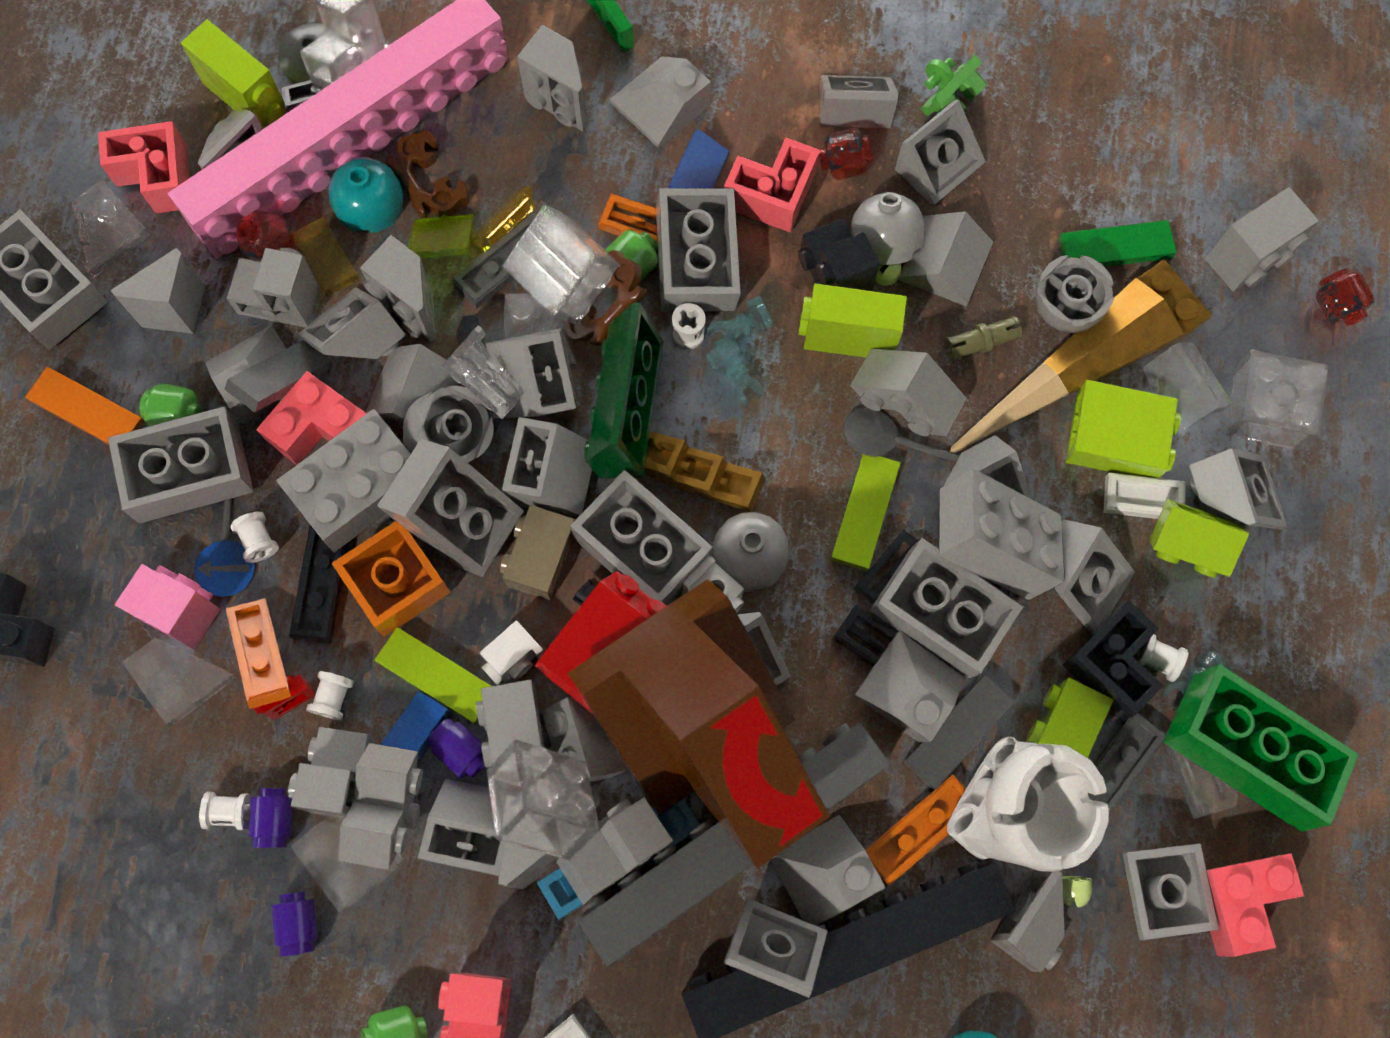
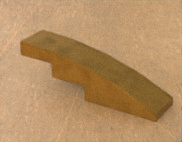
M650 431L644 470L645 476L747 512L753 511L766 480L762 472L727 463L724 456L691 448L685 440Z

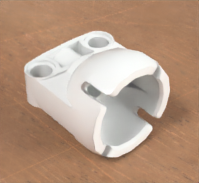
M1011 736L1005 737L992 747L979 766L947 824V832L980 860L992 858L1026 866L1038 871H1060L1072 868L1088 860L1101 844L1108 824L1109 807L1107 803L1091 800L1088 797V793L1093 795L1106 793L1105 782L1091 760L1068 746L1018 742Z

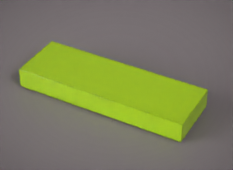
M862 454L830 561L868 572L901 462L882 456L873 457Z
M398 627L375 658L378 664L475 725L478 723L476 702L482 701L481 689L493 686Z

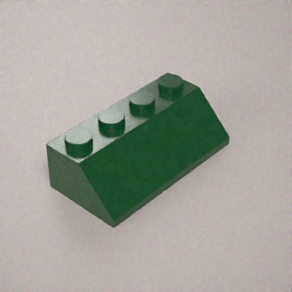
M632 303L609 324L607 339H604L602 342V371L596 377L598 394L596 406L592 407L590 413L592 426L590 441L586 442L584 449L586 463L599 478H617L624 470L634 478H643L664 341L641 303Z

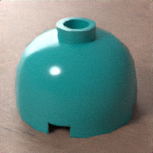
M367 157L353 158L343 163L332 175L328 186L330 206L340 224L350 231L358 233V230H369L370 233H377L392 226L400 217L404 197L401 183L392 169L380 160Z

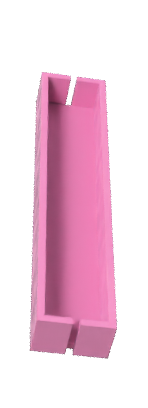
M456 0L167 194L191 229L216 260L224 254L235 251L239 246L237 242L238 227L246 230L248 233H243V235L239 233V243H242V241H245L253 234L264 231L272 221L284 213L295 210L300 202L315 192H320L327 188L332 175L343 163L353 158L368 157L374 152L383 150L391 140L403 132H408L415 128L419 121L432 112L440 111L454 97L462 92L471 90L476 82L490 73L499 71L509 61L506 42L503 39L505 37L501 17L485 0Z

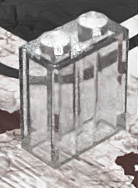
M544 204L503 264V267L555 318L578 325L580 320L589 312L590 306L599 293L610 282L613 273L620 264L568 215Z

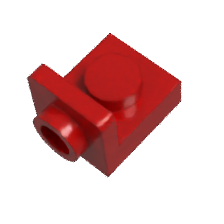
M300 674L295 677L294 675H288L286 679L291 698L255 707L253 710L258 715L263 713L275 721L315 697L316 692L311 683Z

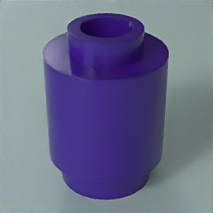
M450 718L444 720L427 740V743L432 747L431 752L460 779L467 774L473 778L485 766L482 753L483 742L461 722L454 723Z
M260 788L259 797L250 798L249 837H253L252 848L287 847V837H292L293 807L291 806L292 798L285 797V788Z
M305 891L279 895L280 904L271 905L274 944L279 946L280 957L315 951L314 940L318 939L314 898L306 899Z

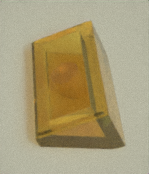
M525 186L516 190L467 238L468 242L483 254L519 225L535 209L532 189L529 186Z

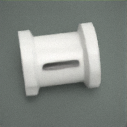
M684 303L673 312L672 337L674 342L681 348L694 349L704 340L706 318L703 309L698 305Z
M260 511L244 514L235 519L230 526L232 532L238 534L245 550L243 558L247 563L267 559L279 549L277 542L271 540L264 524L266 517Z
M1153 634L1138 650L1135 659L1142 666L1146 665L1165 674L1167 680L1174 682L1185 666L1188 650L1183 647L1175 649L1156 640V635Z
M319 671L317 678L320 679L314 701L307 705L306 711L341 721L343 714L340 712L347 689L353 687L354 681L337 674Z
M206 792L202 797L199 811L201 828L211 830L213 826H236L237 830L248 829L251 795L243 793L239 797L216 796L214 792Z

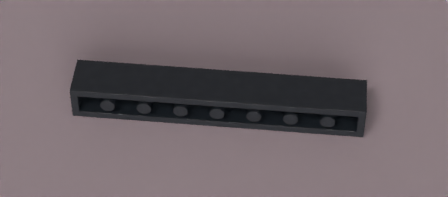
M980 859L957 868L960 876L945 882L942 875L919 884L922 890L921 893L907 898L905 892L902 891L882 899L883 909L868 914L866 907L846 914L842 916L845 924L833 930L829 929L827 923L818 926L827 930V935L809 998L728 964L726 965L728 974L712 979L711 973L708 972L687 981L689 990L681 994L697 1037L719 1038L1016 912V908L996 863L983 866Z

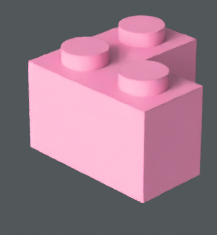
M141 564L115 603V606L194 650L221 610L210 602L213 594L201 588V585L180 573L177 575L161 565H158L154 571Z

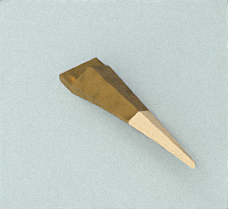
M1165 259L1128 284L1114 297L1113 304L1099 323L1086 331L1076 332L951 447L950 452L955 454L1023 417L1079 390L1086 379L1097 381L1179 342L1206 323L1212 314Z

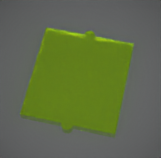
M474 214L442 215L436 218L415 219L408 248L420 256V258L434 257L435 259H440L443 256L469 254L475 225Z

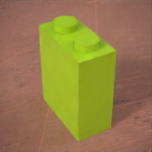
M208 19L180 43L203 85L235 111H251L256 115L263 129L286 113L284 100L270 70Z
M814 283L812 297H804L798 335L805 336L804 349L863 358L867 357L871 349L896 350L903 332L907 296Z
M1086 379L1076 394L1065 463L1111 473L1160 478L1166 471L1172 469L1176 457V450L1171 448L1172 437L1177 434L1181 421V414L1176 413L1178 399Z

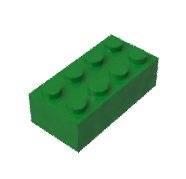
M1220 664L1193 675L1163 740V743L1301 832L1332 824L1359 755Z

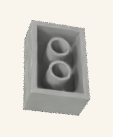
M659 189L656 205L661 312L674 311L684 303L696 304L703 311H735L741 292L734 189Z
M21 209L0 225V301L39 342L50 350L107 304L108 301Z
M225 406L108 438L122 511L139 524L254 492L239 423Z
M372 409L276 481L325 544L333 552H336L386 514L377 505L411 454L375 409Z
M420 439L377 505L378 508L452 565L481 577L486 573L517 523L518 518L524 512L450 447Z
M972 468L940 489L939 556L1030 600L1064 582L1061 515Z
M626 470L570 525L573 539L612 574L618 571L621 574L630 576L639 584V588L652 599L659 600L667 606L681 593L682 583L709 555L712 557L713 547Z
M921 538L911 547L869 611L898 631L900 630L969 679L981 674L1023 606L975 573L940 557L939 549Z

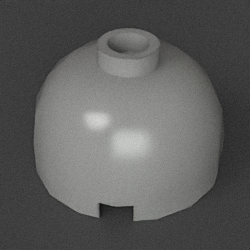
M892 192L881 193L864 200L853 215L851 234L854 236L864 232L880 264H900L911 260L914 252L918 249L921 251L924 242V217L916 203L906 196Z
M1069 255L1060 256L1047 265L1037 282L1035 303L1038 313L1047 324L1057 330L1069 333L1086 331L1099 323L1113 304L1112 285L1114 283L1112 276L1101 263L1091 257L1081 255L1079 259L1074 257L1068 258Z
M758 512L740 513L729 518L717 531L712 545V557L715 559V563L744 588V592H754L755 590L773 586L784 574L790 557L789 541L781 525L770 516Z

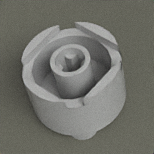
M462 386L443 387L418 398L409 407L403 422V445L412 453L420 439L450 447L468 463L487 450L493 437L494 425L492 418L489 419L485 408L487 406L486 403L476 392Z

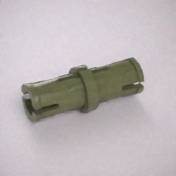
M1015 316L989 325L980 323L975 325L971 331L952 337H945L943 340L944 350L955 347L951 352L946 353L951 361L977 351L983 354L991 351L993 346L1021 339L1022 327L1011 329L1013 325L1020 323Z

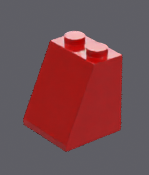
M616 571L598 583L540 657L535 667L591 712L567 673L661 611L667 605L659 600L652 599L639 588V584L633 578Z

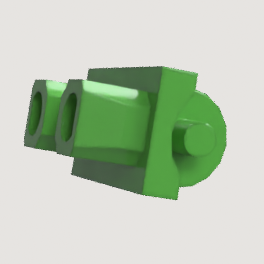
M973 55L965 65L959 66L954 73L951 70L955 66L952 59L947 58L944 62L939 59L931 60L925 67L928 77L925 81V86L929 90H933L935 86H938L939 89L920 108L926 116H929L934 111L938 114L954 100H959L954 94L957 89L969 101L975 98L987 85L981 75L975 70L982 63L979 58ZM960 101L962 108L964 110L966 106Z

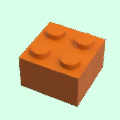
M397 521L332 563L374 628L383 637H386L395 631L397 627H401L451 593L410 532Z

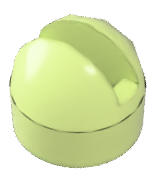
M901 263L889 265L884 273L878 269L875 282L883 286L894 284L900 276Z
M1062 876L1063 902L1065 905L1071 907L1074 898L1077 907L1080 908L1086 905L1091 898L1092 879L1080 876Z

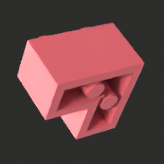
M173 121L98 132L100 165L116 187L140 184L141 194L156 214L178 210L167 193L188 180L190 175L187 144Z
M785 138L772 168L737 156L724 185V189H734L735 212L791 233L817 172L820 150Z
M306 371L256 430L272 448L298 465L322 437L327 441L332 440L367 413Z
M1292 853L1207 869L1219 930L1210 931L1217 956L1236 957L1276 948L1264 904L1304 896Z
M464 972L450 974L449 982L442 983L438 1007L445 1010L443 1020L450 1021L449 1026L443 1025L440 1038H505L513 978Z

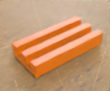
M612 193L610 194L598 222V229L618 236L626 230H632L639 234L644 232L609 220L612 219L657 235V225L647 222L645 219L613 210L615 206L656 220V208ZM647 233V234H649V235L654 239V241L656 242V244H657V246H658L657 236H656V235H653V234H650V233Z

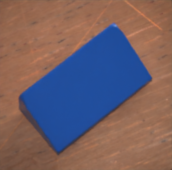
M696 129L668 189H713L728 158L729 150L704 132Z
M418 691L381 745L417 751L418 764L430 746L427 743L429 736L444 720L451 716L452 712Z

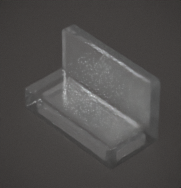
M1192 341L1178 342L1143 367L1144 373L1158 395L1178 399L1176 413L1181 414L1180 429H1187L1207 415L1221 412L1233 404Z

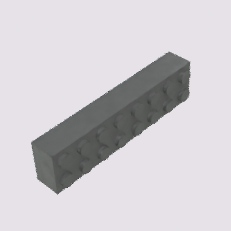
M846 723L826 737V740L822 743L824 745L822 750L816 753L814 748L811 747L798 756L828 811L871 781L890 765L861 723H858L851 729ZM707 820L688 834V838L691 841L679 851L675 845L670 846L653 859L656 864L655 868L645 875H642L639 869L617 884L621 892L609 900L606 896L601 895L582 909L585 917L578 921L606 967H610L753 865L720 822L713 826L710 820Z

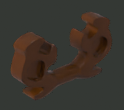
M422 130L418 134L403 136L397 144L399 160L395 161L391 155H388L387 162L409 193L415 212L422 219H426L427 216L424 209L427 208L438 217L449 218L461 206L468 205V192L461 180L458 181L457 188L453 190L450 188L449 177H442L434 182L435 189L429 193L422 189L412 172L414 165H419L425 169L436 162L434 153L427 152L428 149L439 150L436 137L427 130Z
M617 250L606 253L600 260L601 264L611 266L608 275H599L600 281L608 288L614 290L619 288L617 299L602 317L594 319L597 313L595 306L583 299L578 300V310H576L577 304L571 301H565L560 307L558 319L563 322L570 338L581 341L591 339L589 342L591 345L601 346L603 340L607 339L609 324L632 303H639L646 295L647 290L638 286L642 275L641 267L638 263L627 259L623 252Z

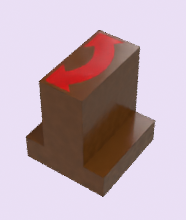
M709 579L567 673L641 791L659 815L692 792H695L757 869L831 817L783 731V728L795 721L793 715L728 596Z

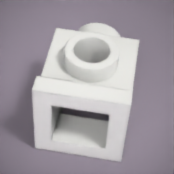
M709 555L682 583L681 594H686L709 579L723 590L735 611L738 612L744 604L741 600L744 588L715 563V559Z
M516 620L480 652L487 662L481 668L496 685L502 681L506 683L511 678L518 680L533 666L531 660L535 657L539 660L544 654V650Z

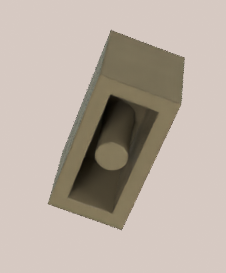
M530 505L526 516L521 515L517 520L514 529V537H517L513 551L507 550L501 562L500 573H503L502 578L506 586L551 601L574 541L570 525L575 519Z

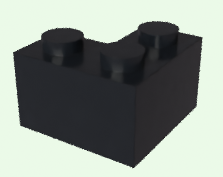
M844 218L804 233L801 248L798 250V258L802 268L805 271L810 270L815 280L813 288L815 283L866 291L873 290L880 263L864 232L852 236Z
M0 573V661L45 667L55 628L35 618L18 616L27 585L6 573Z
M1128 600L1099 626L1063 666L1083 685L1113 699L1110 710L1123 722L1138 714L1164 686L1133 657L1159 628Z

